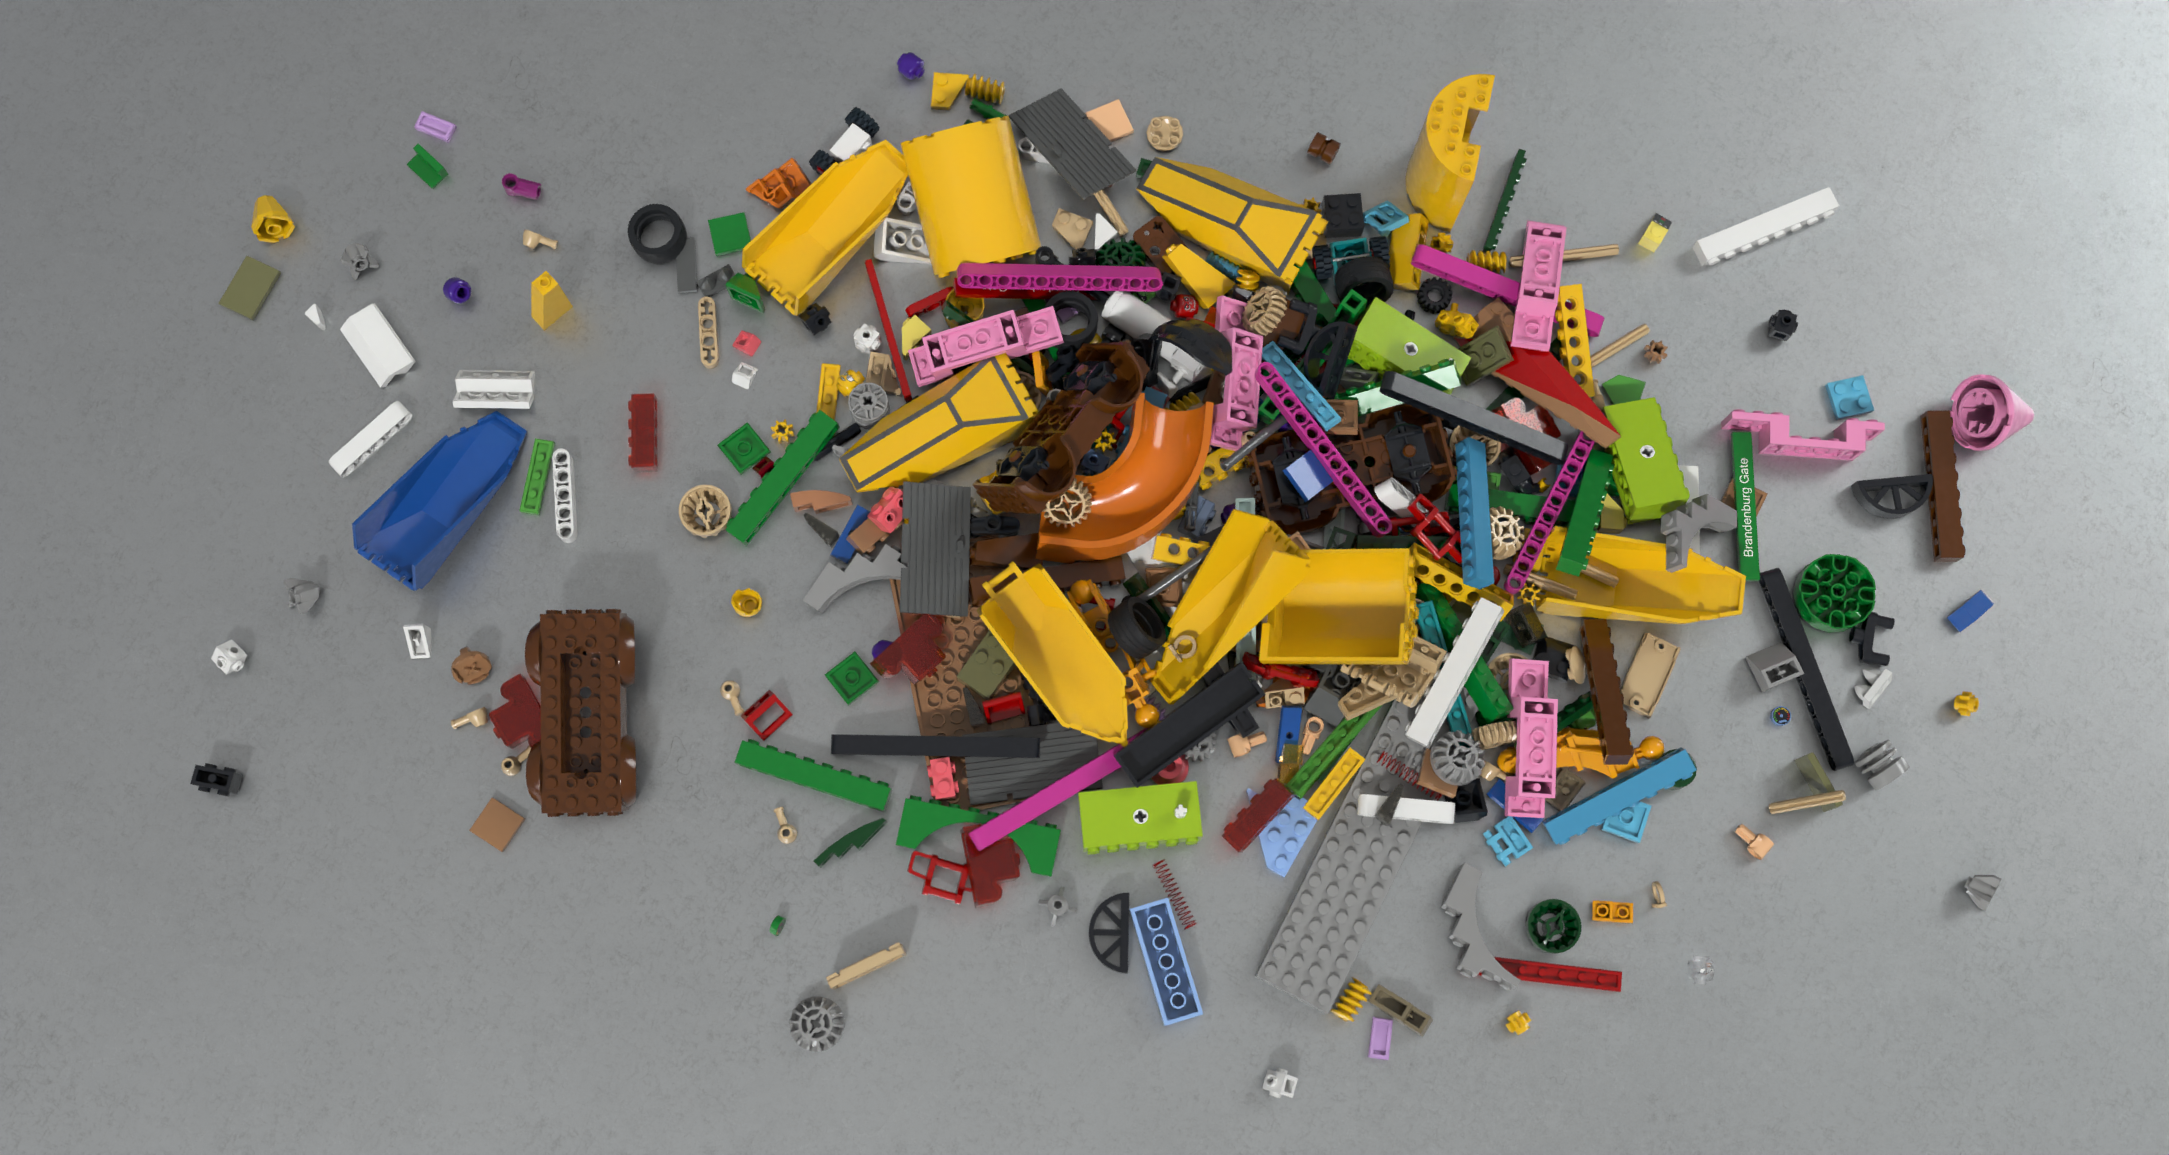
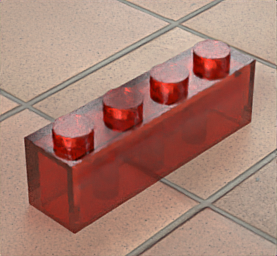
M654 393L631 394V401H628V409L631 412V419H628V427L631 430V437L628 438V445L631 448V455L628 456L629 467L634 472H658L657 397Z
M1270 779L1263 786L1265 790L1260 795L1257 793L1250 800L1252 804L1247 809L1243 808L1237 814L1238 819L1234 823L1230 822L1223 831L1225 833L1222 837L1238 852L1242 853L1294 798L1295 794L1279 779Z

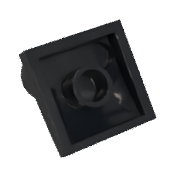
M1540 634L1532 660L1549 661L1548 677L1566 683L1569 678L1567 671L1570 668L1569 661L1566 658V650L1571 649L1575 645Z
M1476 778L1466 785L1458 786L1454 798L1443 795L1444 802L1455 803L1454 823L1477 821L1487 816L1488 810L1480 778Z

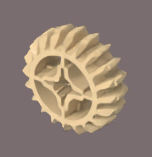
M1267 286L1266 288L1262 287L1260 291L1257 290L1255 295H1251V299L1247 301V306L1244 307L1245 311L1242 313L1243 318L1241 320L1248 332L1266 336L1268 332L1272 333L1273 329L1277 328V324L1281 322V318L1285 316L1284 311L1287 309L1285 306L1287 304L1286 297L1280 290Z
M1076 478L1069 490L1077 494L1065 492L1062 496L1055 499L1054 502L1049 501L1046 504V508L1042 511L1045 512V518L1050 517V523L1056 521L1057 527L1061 523L1064 524L1065 529L1069 523L1072 527H1075V522L1081 524V518L1087 519L1086 513L1091 512L1090 506H1092V501L1089 499L1092 498V495L1087 493L1088 487H1083L1082 481L1076 484ZM1064 497H1065V500H1067V502L1069 503V509H1068L1067 504H1066L1065 502H1063V501H1064ZM1082 502L1081 507L1075 513H1072V508ZM1061 510V511L1065 512L1066 515L1060 514V513H1058V512H1056V511Z
M1515 721L1493 723L1472 730V736L1474 741L1479 740L1481 743L1479 745L1481 750L1499 747L1517 741V725Z

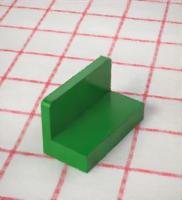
M417 144L413 148L417 155L407 163V166L433 189L448 173L421 145Z

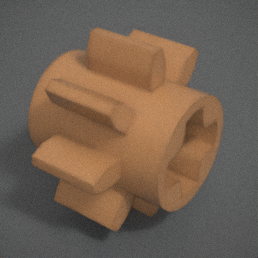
M1652 340L1650 346L1646 345L1644 347V350L1647 351L1644 357L1649 359V363L1656 361L1659 364L1662 359L1667 357V354L1664 352L1668 347H1664L1662 341L1655 343Z

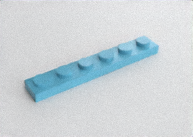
M1274 341L1262 348V360L1271 363L1306 410L1325 432L1341 422V417Z

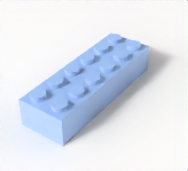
M1165 898L1131 908L1129 912L1163 1026L1203 1015L1169 899Z

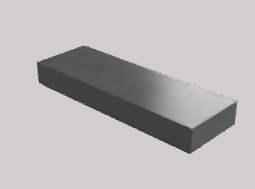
M691 237L686 239L683 250L676 257L678 293L698 292L695 239Z

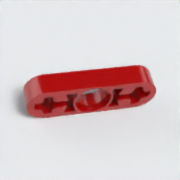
M949 286L909 305L905 309L908 317L912 318L914 315L919 317L942 306L946 301L947 295L954 287Z

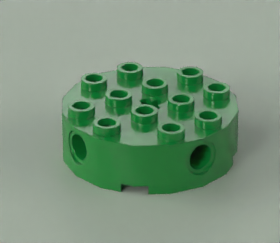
M1825 554L1806 565L1796 577L1793 588L1794 603L1801 617L1814 628L1829 633L1844 632L1865 621L1873 611L1876 602V585L1868 568L1856 558L1840 554Z

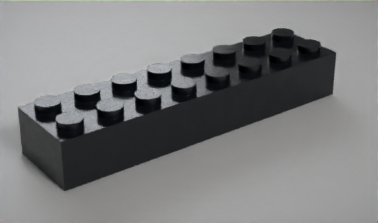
M1243 662L1236 664L1113 754L1136 788L1266 695L1256 680L1249 681L1253 676Z

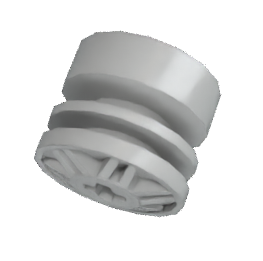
M865 382L852 389L848 405L854 422L860 427L870 429L882 418L890 414L888 398L881 386Z
M1889 740L1870 747L1855 762L1857 767L1867 764L1861 770L1862 774L1869 771L1873 772L1867 780L1875 790H1879L1891 783L1910 768L1902 756L1895 759L1891 758L1897 750L1894 747L1886 751L1892 744Z

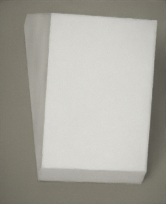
M1096 213L1095 255L1098 250L1102 249L1103 244L1107 243L1109 245L1110 240H1116L1118 234L1110 223L1098 213Z
M424 623L404 625L403 628L411 659L431 658V628Z

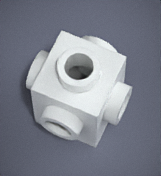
M864 323L862 327L856 329L853 335L855 347L861 352L868 354L871 351H876L882 341L880 331L873 325L868 326Z
M233 640L217 646L211 659L227 675L234 671L238 672L244 667L247 654Z
M1276 1068V1071L1267 1069L1262 1089L1270 1091L1269 1095L1281 1099V1095L1293 1098L1298 1078L1287 1075L1288 1071L1281 1068Z

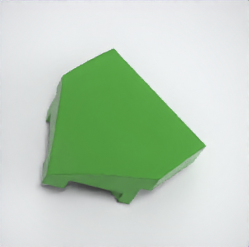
M1617 375L1602 385L1615 405L1641 400L1646 382Z

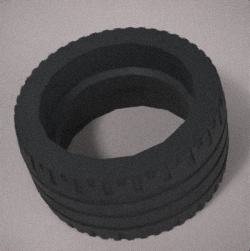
M662 204L643 206L634 213L628 224L627 232L630 244L635 252L647 262L653 264L668 263L680 254L686 244L687 232L680 216L668 206ZM657 220H666L674 225L673 236L665 245L658 248H649L642 245V232L650 223Z
M1366 256L1353 259L1341 266L1335 274V287L1340 302L1353 289L1367 300V308L1375 297L1386 302L1394 291L1390 269L1387 263L1378 257ZM1365 282H1370V283L1365 284V285H1362V286H1357V285L1362 284V283H1365Z
M1065 291L1056 294L1048 300L1044 308L1053 306L1055 313L1064 308H1076L1082 311L1088 318V326L1084 331L1076 335L1062 334L1064 343L1053 347L1060 349L1063 346H1071L1073 350H1076L1083 344H1088L1093 340L1098 327V313L1090 298L1078 292Z
M1136 596L1130 597L1108 614L1109 629L1114 639L1130 656L1136 659H1143L1165 643L1166 632L1163 623L1155 610L1143 599Z

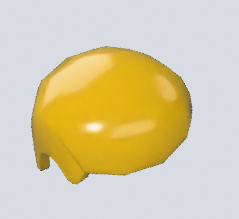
M750 588L745 590L738 589L732 595L731 604L735 612L740 616L751 617L761 610L762 598L758 592Z

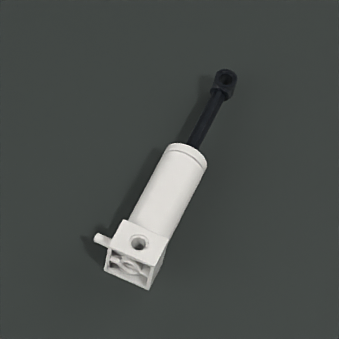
M1042 246L1037 249L1035 253L1036 264L1064 265L1058 261V257L1054 255L1050 247ZM1042 256L1049 257V259L1046 261H1043L1040 258ZM1083 290L1105 304L1101 315L1102 318L1134 339L1144 333L1152 334L1158 326L1171 321L1127 291H1115L1110 295L1105 291ZM1162 341L1160 356L1171 363L1170 369L1175 372L1171 381L1177 384L1183 377L1190 383H1193L1204 368V365L1197 362L1181 348Z

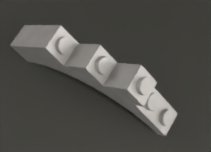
M1705 494L1692 499V502L1677 507V510L1662 515L1661 533L1666 535V570L1672 573L1687 567L1689 547L1694 535L1700 528H1709L1720 533L1737 528V511L1711 495Z
M885 544L875 560L865 553L863 556L857 553L846 570L838 563L833 565L828 562L803 601L823 614L837 597L852 587L879 579L901 580V568H907V563L901 562V549L895 545L890 547Z
M1464 863L1460 866L1441 908L1445 909L1444 912L1453 917L1458 916L1448 938L1452 939V943L1455 945L1466 947L1456 968L1461 970L1460 973L1468 978H1471V976L1476 977L1481 972L1482 977L1491 981L1494 979L1500 983L1499 985L1502 988L1513 990L1518 987L1521 980L1509 973L1496 961L1485 945L1477 924L1475 899L1482 871Z

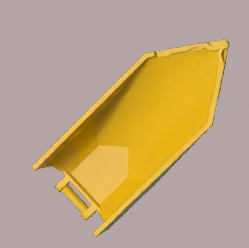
M1014 561L1008 564L1009 567L989 582L985 581L982 584L990 598L976 610L978 615L1063 727H1070L1081 731V733L1108 742L1112 741L1123 747L1128 744L1127 698L1125 697L1126 678L1043 566L1039 563L1022 573ZM1012 573L1017 575L1014 580L995 593L992 588Z

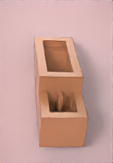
M808 490L790 493L795 512L814 508L815 514H820L853 505L850 496L831 491Z

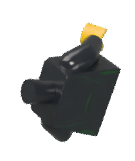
M1509 446L1500 452L1499 460L1501 463L1498 465L1517 493L1532 494L1538 491L1543 493L1551 486L1544 482L1547 480L1545 477L1537 483H1533L1530 474L1516 455L1520 450Z

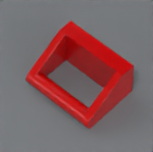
M768 690L741 717L765 741L793 714L772 691ZM776 702L783 709L784 713L761 733L753 722Z
M1020 691L982 701L988 724L1026 714Z

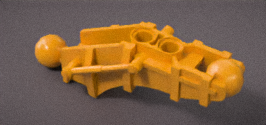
M1091 579L1076 581L1072 584L1070 590L1067 591L1070 604L1106 652L1116 651L1119 646L1117 642L1114 647L1106 645V639H1114L1108 624V614L1111 612L1110 607L1105 602L1098 586L1095 583L1093 584ZM1095 597L1098 606L1084 613L1079 604L1089 603ZM1098 621L1105 622L1106 629L1103 631L1098 630L1096 623ZM1123 650L1130 669L1122 674L1125 678L1129 677L1133 680L1132 686H1125L1127 706L1133 703L1137 709L1135 720L1138 725L1143 728H1150L1159 721L1160 714L1158 709L1152 704H1147L1143 697L1150 692L1146 681L1157 676V671L1154 668H1150L1145 658L1136 662L1134 657ZM1143 667H1144V668L1146 669V671H1147V672L1144 673V674H1142V672H1141V670L1143 669Z
M1568 726L1557 733L1556 768L1575 766L1577 771H1581L1585 767L1599 771L1613 779L1618 777L1617 774L1633 768H1640L1637 762L1638 759L1645 758L1652 761L1662 757L1665 749L1664 743L1658 737L1647 736L1641 741L1639 747L1634 748V755L1630 758L1627 765H1604L1598 730L1576 729ZM1515 746L1503 750L1497 758V765L1503 772L1516 773Z

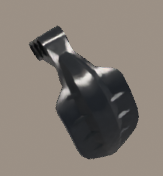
M1171 320L1158 326L1152 334L1144 333L1133 339L1130 343L1134 347V351L1146 361L1145 364L1150 368L1146 378L1143 380L1142 391L1145 390L1146 386L1152 387L1158 383L1157 373L1162 341L1181 348L1205 367L1212 368L1226 376L1233 372L1230 343L1222 333L1200 320Z

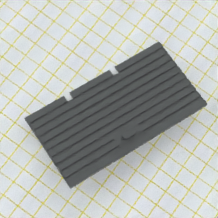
M1060 88L1052 94L1010 114L1009 118L1084 200L1109 187V185L1135 173L1137 170L1116 147L1109 148L1112 145L1110 140L1090 119L1083 120L1087 115Z
M903 482L902 518L909 519V524H902L901 562L907 563V568H901L900 613L968 617L971 487Z
M1060 723L962 735V737L1040 738V758L965 757L970 805L1008 801L1007 794L1013 793V800L1028 798L1099 756L1096 737L1081 733V731L1070 727H1063ZM1102 778L1081 791L1103 789Z

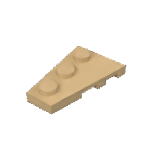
M1361 682L1338 701V707L1348 721L1397 699V697L1394 695L1389 697L1385 693H1381L1368 686V684Z

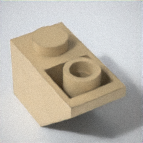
M1280 678L1265 689L1266 709L1305 704L1304 686L1300 688L1293 687L1290 680Z

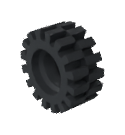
M1433 277L1432 280L1429 278L1420 286L1417 301L1421 303V308L1425 307L1424 311L1428 312L1430 310L1431 314H1434L1435 311L1440 313L1441 310H1445L1450 304L1453 290L1450 291L1452 287L1451 285L1447 286L1448 282L1446 280L1442 282L1443 278L1439 277L1438 280H1436V277ZM1436 289L1440 291L1442 299L1436 302L1432 301L1428 297V292Z

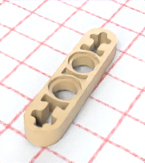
M706 296L702 297L698 302L700 354L703 365L706 368L712 369L719 363L717 313L714 300ZM706 302L712 305L708 308L709 314H706V310L703 307L706 305ZM707 319L713 321V325L710 328L703 326V322ZM707 337L714 339V343L710 346L704 344V340ZM708 351H711L712 358H714L711 360V363L705 360L709 358Z

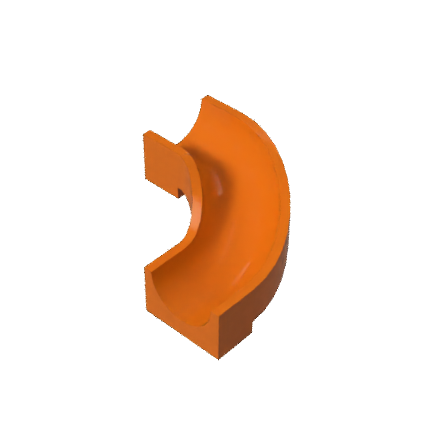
M1141 393L1138 400L1133 404L1128 444L1120 457L1100 474L1094 476L1075 475L1076 484L1082 481L1083 487H1088L1087 493L1092 495V498L1089 499L1092 501V506H1090L1091 512L1086 513L1087 519L1081 518L1082 523L1078 524L1075 522V527H1072L1069 523L1065 529L1063 523L1059 527L1056 526V521L1050 523V517L1045 518V512H1041L1035 559L1069 564L1074 563V560L1092 561L1108 559L1134 550L1160 533L1182 510L1199 480L1209 451L1214 403L1206 402L1202 407L1194 410L1173 411L1154 406L1146 400L1145 393ZM1071 490L1067 491L1069 494H1077ZM1064 497V501H1063V502H1065V503L1067 504L1068 509H1069V503L1067 502V500H1065V497ZM1082 502L1072 508V513H1075L1081 507ZM1061 510L1056 511V512H1058V513H1060V514L1066 515L1065 512H1063V511H1061Z

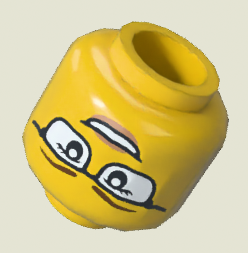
M849 369L838 377V384L836 386L844 397H849L852 389L862 384L865 378L860 371L855 372Z

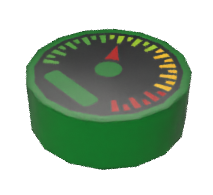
M779 915L776 916L770 926V933L778 936L783 930L786 918Z

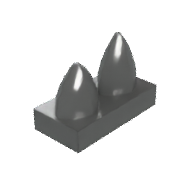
M728 264L698 280L697 285L705 297H712L726 289L725 284L735 273Z

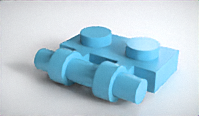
M1508 816L1493 826L1498 832L1494 836L1490 830L1483 833L1487 839L1486 843L1488 846L1491 845L1497 854V859L1501 860L1504 866L1511 863L1508 858L1509 854L1512 853L1515 859H1518L1533 848L1512 816ZM1501 838L1508 847L1505 850L1497 842Z

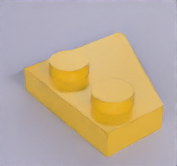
M934 72L931 109L950 110L954 100L958 98L962 88L967 83L969 75Z

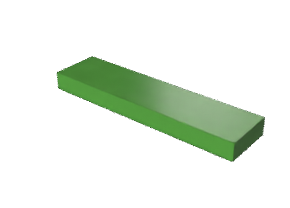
M535 438L519 510L521 513L540 515L555 446L554 441Z

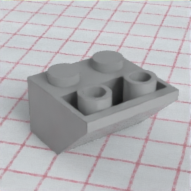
M1781 642L1745 657L1762 692L1804 674L1796 656Z

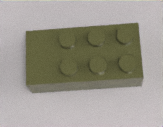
M989 630L957 675V680L985 700H990L1016 664Z

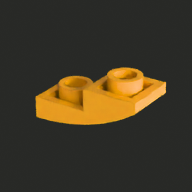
M1593 900L1592 921L1633 924V903Z

